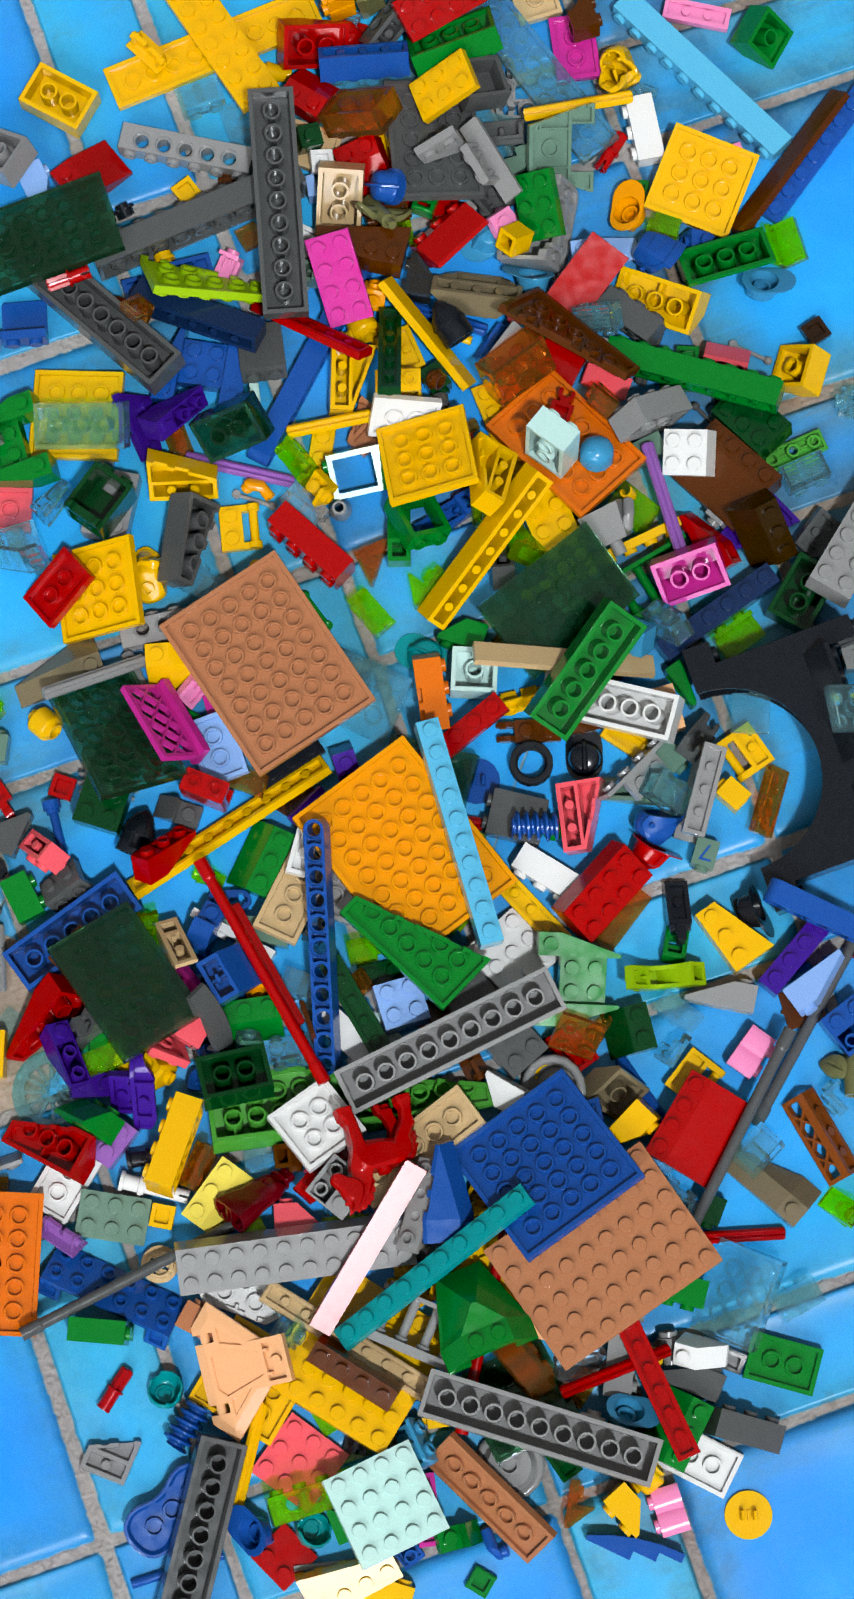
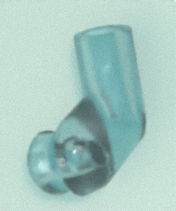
M642 82L627 88V90L632 91L633 96L651 92L654 99L658 92L657 87Z

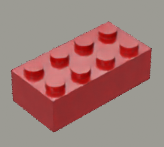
M286 500L267 520L268 530L271 533L270 537L278 544L283 542L288 547L286 549L288 553L295 559L299 556L305 562L303 565L311 573L316 571L322 577L320 580L328 588L333 586L338 590L355 572L354 559Z
M611 840L551 908L579 939L593 943L653 875L624 843Z

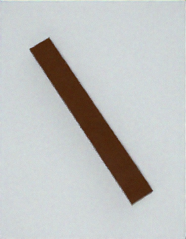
M831 89L737 215L731 228L733 233L753 229L850 97L847 92Z

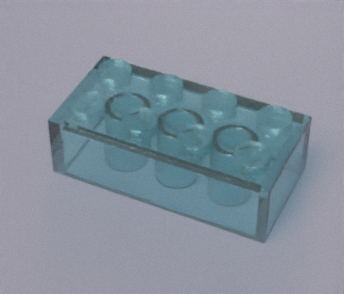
M52 401L33 403L35 450L125 449L131 446L129 401Z

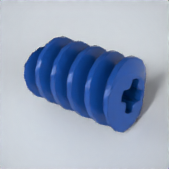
M514 811L511 817L510 839L512 840L514 834H517L518 839L522 840L523 835L526 834L528 841H531L533 834H535L537 841L541 840L542 835H545L546 840L550 841L551 836L554 835L557 842L559 820L556 813L552 812L550 818H548L547 813L542 812L539 818L537 811H534L530 818L527 811L523 812L522 817H520L518 811Z
M191 1400L185 1401L189 1409L180 1408L184 1416L174 1417L178 1425L169 1424L173 1432L163 1433L167 1438L166 1442L183 1454L187 1453L183 1445L188 1447L192 1445L189 1438H197L194 1429L202 1431L203 1427L199 1422L207 1423L209 1421L205 1413L213 1415L207 1409Z

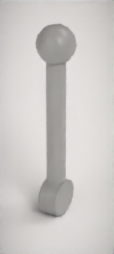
M735 340L729 342L731 347L749 350L738 345ZM751 351V356L764 361L766 365L772 363L770 356L764 357Z
M239 490L232 492L234 499L241 498L269 507L272 511L277 509L275 502H265L241 494Z

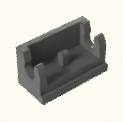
M524 119L482 123L496 147L527 143Z
M707 712L688 731L675 750L693 765L700 758L703 743L705 741L712 743L720 727L719 723H716L713 728L707 725L711 716Z

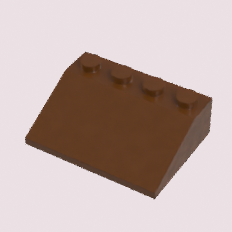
M715 418L705 428L717 431L715 477H670L706 509L708 508L730 530L735 532L726 509L765 488L774 495L782 487V475Z

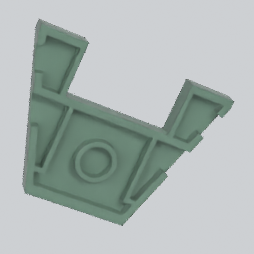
M586 103L528 124L526 171L532 172L554 167L555 174H562L576 188L593 192V171H571L572 124H595V103Z

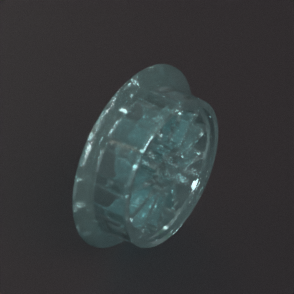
M45 1052L31 1057L17 1072L12 1087L14 1108L22 1121L36 1122L44 1125L54 1124L63 1127L73 1126L62 1117L56 1119V1113L54 1112L55 1103L62 1106V1099L69 1102H74L75 1100L65 1096V1093L69 1092L68 1085L60 1084V1074L57 1071L54 1074V1066L47 1058ZM85 1063L88 1072H89V1073H92V1072H90V1068H89V1067L87 1066V1064ZM49 1065V1081L41 1071V1068ZM37 1071L44 1084L31 1079V1076ZM28 1082L41 1087V1090L26 1091ZM50 1087H58L56 1090L58 1095L56 1097L53 1095L49 1097L50 1091L48 1089ZM42 1094L41 1097L28 1104L27 1095ZM84 1098V1099H86V1100H88V1101H90V1102H93V1100L96 1099V1098ZM45 1100L39 1114L36 1115L32 1111V1107ZM51 1103V1119H45L43 1114L48 1104Z

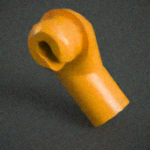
M247 478L241 485V490L245 494L257 491L266 502L275 496L274 492L263 480Z

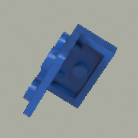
M44 301L5 303L2 305L3 331H0V340L4 348L17 349L25 346L41 347L49 345L47 304Z

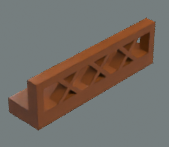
M813 1087L782 1104L783 1109L829 1187L854 1173V1155ZM798 1102L802 1109L801 1116L795 1114L791 1107L793 1103ZM806 1123L813 1127L814 1136L807 1134L805 1130ZM818 1144L823 1145L826 1149V1157L820 1155L817 1151ZM830 1164L836 1166L840 1173V1176L835 1179L829 1171Z

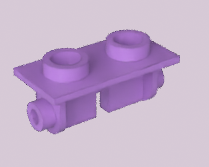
M45 1215L43 1217L42 1238L71 1258H74L88 1244L87 1241L82 1239L80 1234L77 1235L54 1220L53 1216L48 1217Z

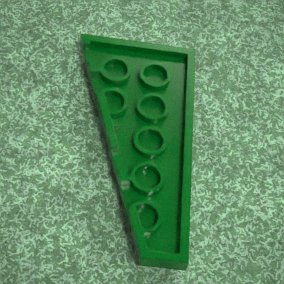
M355 896L339 913L441 1011L491 961L486 956L477 954L465 946H460L446 937L418 924L411 923L397 914L394 915L358 896Z

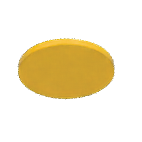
M749 1490L741 1491L733 1495L727 1502L724 1511L725 1522L729 1530L737 1537L756 1539L769 1529L772 1522V1508L768 1500L760 1493Z

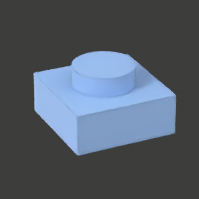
M314 174L305 175L309 203L315 204L317 203L318 181L315 182Z

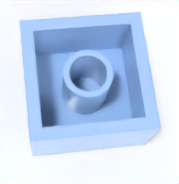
M407 977L372 986L371 994L381 1026L386 1035L430 1022L431 1016L424 994Z

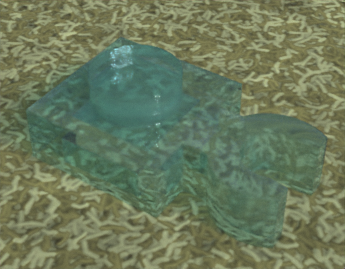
M266 1147L242 1150L244 1170L247 1174L269 1171L268 1164L273 1163L275 1165L273 1149L269 1153H267Z

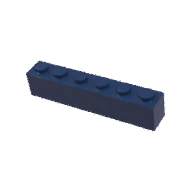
M140 277L130 295V310L132 312L252 353L257 352L266 335V319L245 313L237 308L219 304L216 301L203 300L199 297L158 296L153 294L147 279Z
M766 562L658 640L655 644L656 651L669 666L683 656V650L698 645L777 588L780 579Z

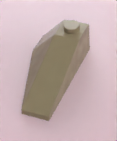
M95 638L69 644L16 685L15 690L22 709L46 701L41 692L43 687L104 667Z
M739 1149L727 1170L731 1177L790 1228H793L822 1193L805 1177Z

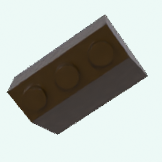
M767 488L726 509L751 567L762 566L766 562L768 565H779L799 554L777 499Z

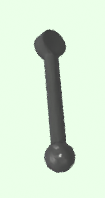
M698 402L691 404L692 410L697 411L708 423L713 421L700 408Z

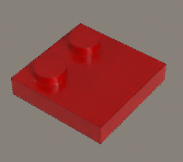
M286 1522L272 1534L275 1540L272 1544L265 1547L259 1556H251L283 1591L295 1581L294 1574L305 1571L294 1572V1566L312 1564L318 1558V1555L312 1549L305 1547L299 1542L296 1533Z

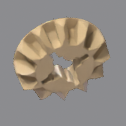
M162 1245L151 1247L144 1253L141 1266L151 1261L152 1258L155 1259L172 1249ZM176 1261L166 1266L169 1269L168 1271L160 1269L155 1274L152 1273L146 1276V1278L158 1284L169 1282L177 1273Z

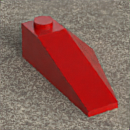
M12 1120L1 1139L2 1142L83 1186L95 1166L96 1137L77 1127H63L54 1124L44 1125L36 1122Z

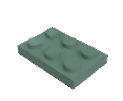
M82 1188L74 1233L87 1238L144 1246L152 1199Z

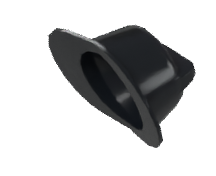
M595 730L585 732L584 735L581 733L572 734L566 741L567 769L570 775L577 780L597 777L602 770V741Z
M750 885L748 893L733 901L737 918L750 928L762 927L768 936L774 937L775 933L772 922L762 905L759 893L754 885Z

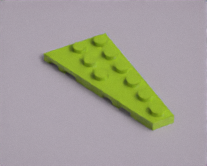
M141 254L139 263L153 294L158 296L176 295L180 298L199 297L203 300L221 299L225 302L235 300L243 301L247 304L262 303L260 281L253 280L250 283H246L239 279L238 276L231 275L230 279L218 276L219 272L186 264L176 267L169 263L168 260L161 259L159 263L148 260L149 256Z

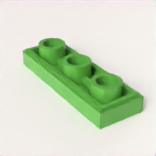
M818 428L780 445L765 461L777 472H780L827 451L828 446ZM789 450H795L797 454L792 455L789 453Z

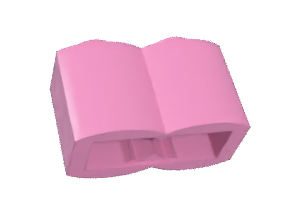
M753 1024L725 1064L748 1080L751 1076L756 1078L763 1069V1066L760 1065L763 1059L771 1057L775 1049L774 1044L776 1040Z
M677 1483L659 1487L650 1496L646 1497L649 1510H654L657 1517L656 1520H653L657 1535L662 1534V1537L666 1538L691 1530Z

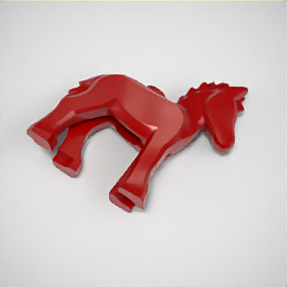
M409 1092L398 1094L391 1099L394 1108L397 1110L398 1121L394 1117L388 1103L377 1104L371 1107L373 1115L384 1124L387 1130V1138L364 1140L351 1106L338 1108L332 1113L336 1123L343 1128L345 1133V1143L348 1149L347 1166L349 1176L339 1172L332 1174L330 1184L340 1193L345 1201V1205L349 1206L350 1216L355 1211L361 1212L367 1209L368 1205H371V1201L374 1200L373 1193L376 1191L374 1173H378L379 1176L387 1175L392 1172V1169L400 1167L405 1159L411 1161L416 1156L419 1143L416 1142L418 1138L416 1130L411 1131L415 1121L411 1112V1096Z

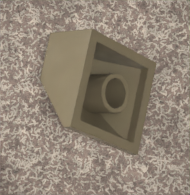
M619 1065L596 1067L585 1077L586 1099L599 1097L602 1111L614 1120H617L636 1099L642 1098L650 1091L648 1086Z

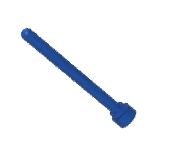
M55 798L43 801V811L46 812L47 816H50L56 845L68 854L59 818L60 808H62L60 799Z

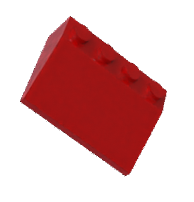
M692 1069L646 1150L652 1158L706 1188L747 1102Z

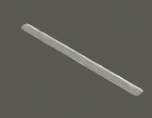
M344 1560L294 1566V1572L311 1570L322 1566L327 1567Z

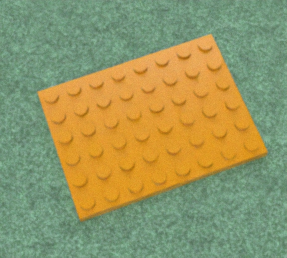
M403 735L292 817V821L302 833L303 826L308 820L323 818L329 823L332 871L353 898L355 896L363 898L394 915L397 914L405 920L418 924L443 937H446L470 919L424 762ZM468 818L492 900H494L517 883L518 879ZM314 823L312 830L314 834L319 835L320 826ZM316 846L315 850L321 856V849Z

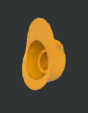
M629 179L622 182L614 192L610 223L618 231L628 230L635 232V229L640 227L645 220V190L637 180Z

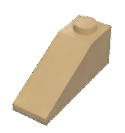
M177 917L154 923L157 944L164 958L175 969L198 962V958Z

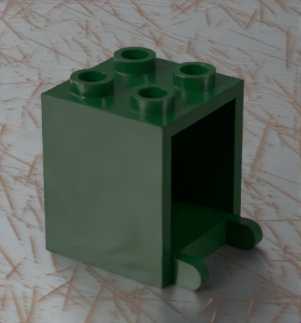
M95 461L64 502L63 506L70 518L105 541L138 498L135 493L136 489L132 486L133 482L124 475L121 477L113 473L115 470L107 463L103 462V464ZM107 483L122 492L118 500L103 490Z

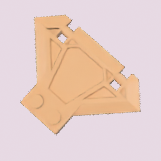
M206 1301L191 1327L192 1337L199 1335L201 1345L195 1346L209 1407L216 1406L218 1415L212 1416L213 1425L236 1441L241 1442L270 1388L273 1385L296 1380L285 1332L260 1338ZM211 1332L214 1342H210L209 1333ZM225 1403H229L230 1412L228 1413Z

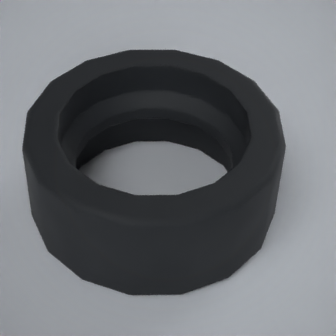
M536 741L524 742L512 751L509 760L510 772L513 778L520 784L528 787L538 786L550 777L553 769V757L549 749L542 743ZM526 751H536L545 760L544 770L536 777L524 776L518 768V759Z

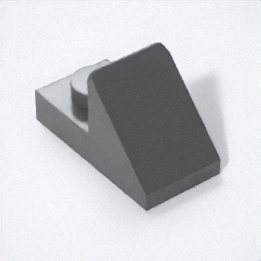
M160 795L153 817L197 831L204 808L181 801L178 797Z

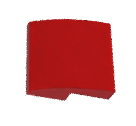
M546 338L533 362L532 368L544 373L552 367L573 387L586 359Z

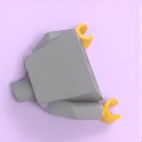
M631 486L630 492L627 495L624 489L620 490V495L624 498L623 501L621 498L583 516L582 519L574 517L584 542L592 547H597L599 550L610 545L615 557L627 552L622 538L632 534L631 529L634 525L635 513L634 500L637 497L636 491Z

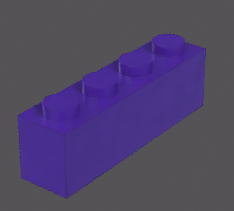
M807 922L761 976L757 984L775 998L829 932Z

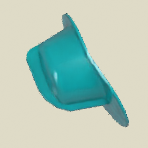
M412 633L401 637L396 643L394 650L396 659L401 665L414 671L412 656L439 652L440 658H445L447 666V652L434 640Z

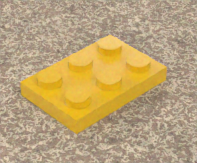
M462 48L409 84L422 120L427 124L481 88L468 55Z

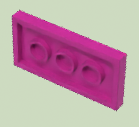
M349 227L304 240L330 327L335 328L374 316Z

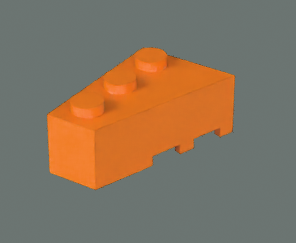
M439 652L412 656L421 721L438 717L441 729H450L449 717L453 716L451 703L446 701V694H450L448 680L444 681L442 672H446L445 658H440Z

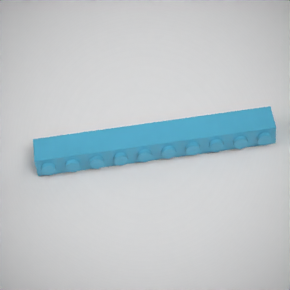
M619 0L613 5L612 15L615 22L620 26L624 25L629 30V34L633 39L640 40L644 44L648 53L651 55L655 54L660 59L661 64L667 70L671 69L683 85L687 84L699 100L703 99L709 104V109L714 114H719L724 118L726 125L730 129L738 131L741 134L742 140L748 145H753L762 159H768L772 163L791 144L792 136L645 0Z
M435 717L416 722L414 727L415 735L478 948L483 950L501 945L504 937L439 719Z

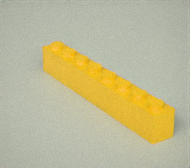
M525 462L511 481L505 502L491 516L486 515L418 607L417 611L435 626L445 630L553 482Z

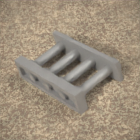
M706 741L703 743L700 758L690 768L680 807L686 813L682 822L676 827L673 838L696 844L697 837H705L727 747Z
M419 1157L417 1165L427 1170V1173L406 1207L396 1250L416 1254L417 1261L420 1262L443 1244L423 1243V1214L428 1212L430 1198H427V1191L431 1190L434 1179L431 1175L433 1159Z
M391 1280V1283H390V1284H388V1283L385 1282L384 1288L387 1289V1288H388L389 1286H391L395 1281ZM417 1297L412 1301L397 1335H394V1338L384 1335L386 1323L367 1337L448 1372L441 1353L438 1354V1357L429 1354L430 1349L428 1347L438 1325L437 1304L421 1297ZM423 1304L434 1310L420 1344L412 1347L407 1344L408 1339L406 1338L419 1306Z

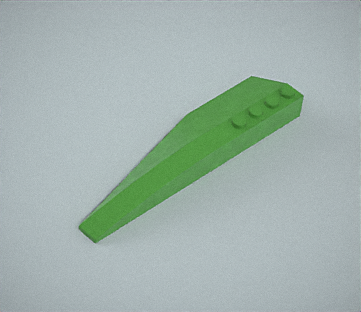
M303 1066L272 1069L270 1071L274 1083L275 1097L208 1111L214 1154L285 1144L280 1135L268 1122L267 1116L316 1082L310 1070ZM334 1073L329 1075L331 1080L328 1082L344 1102L350 1106ZM437 1078V1080L426 1079L398 1093H410L413 1118L457 1084L477 1110L494 1106L486 1082L463 1080L452 1082ZM394 1096L378 1103L379 1105L388 1103L389 1108L392 1109L393 1115L398 1121L397 1110L391 1101ZM371 1107L355 1114L367 1129V1132L386 1129L381 1120L373 1115Z

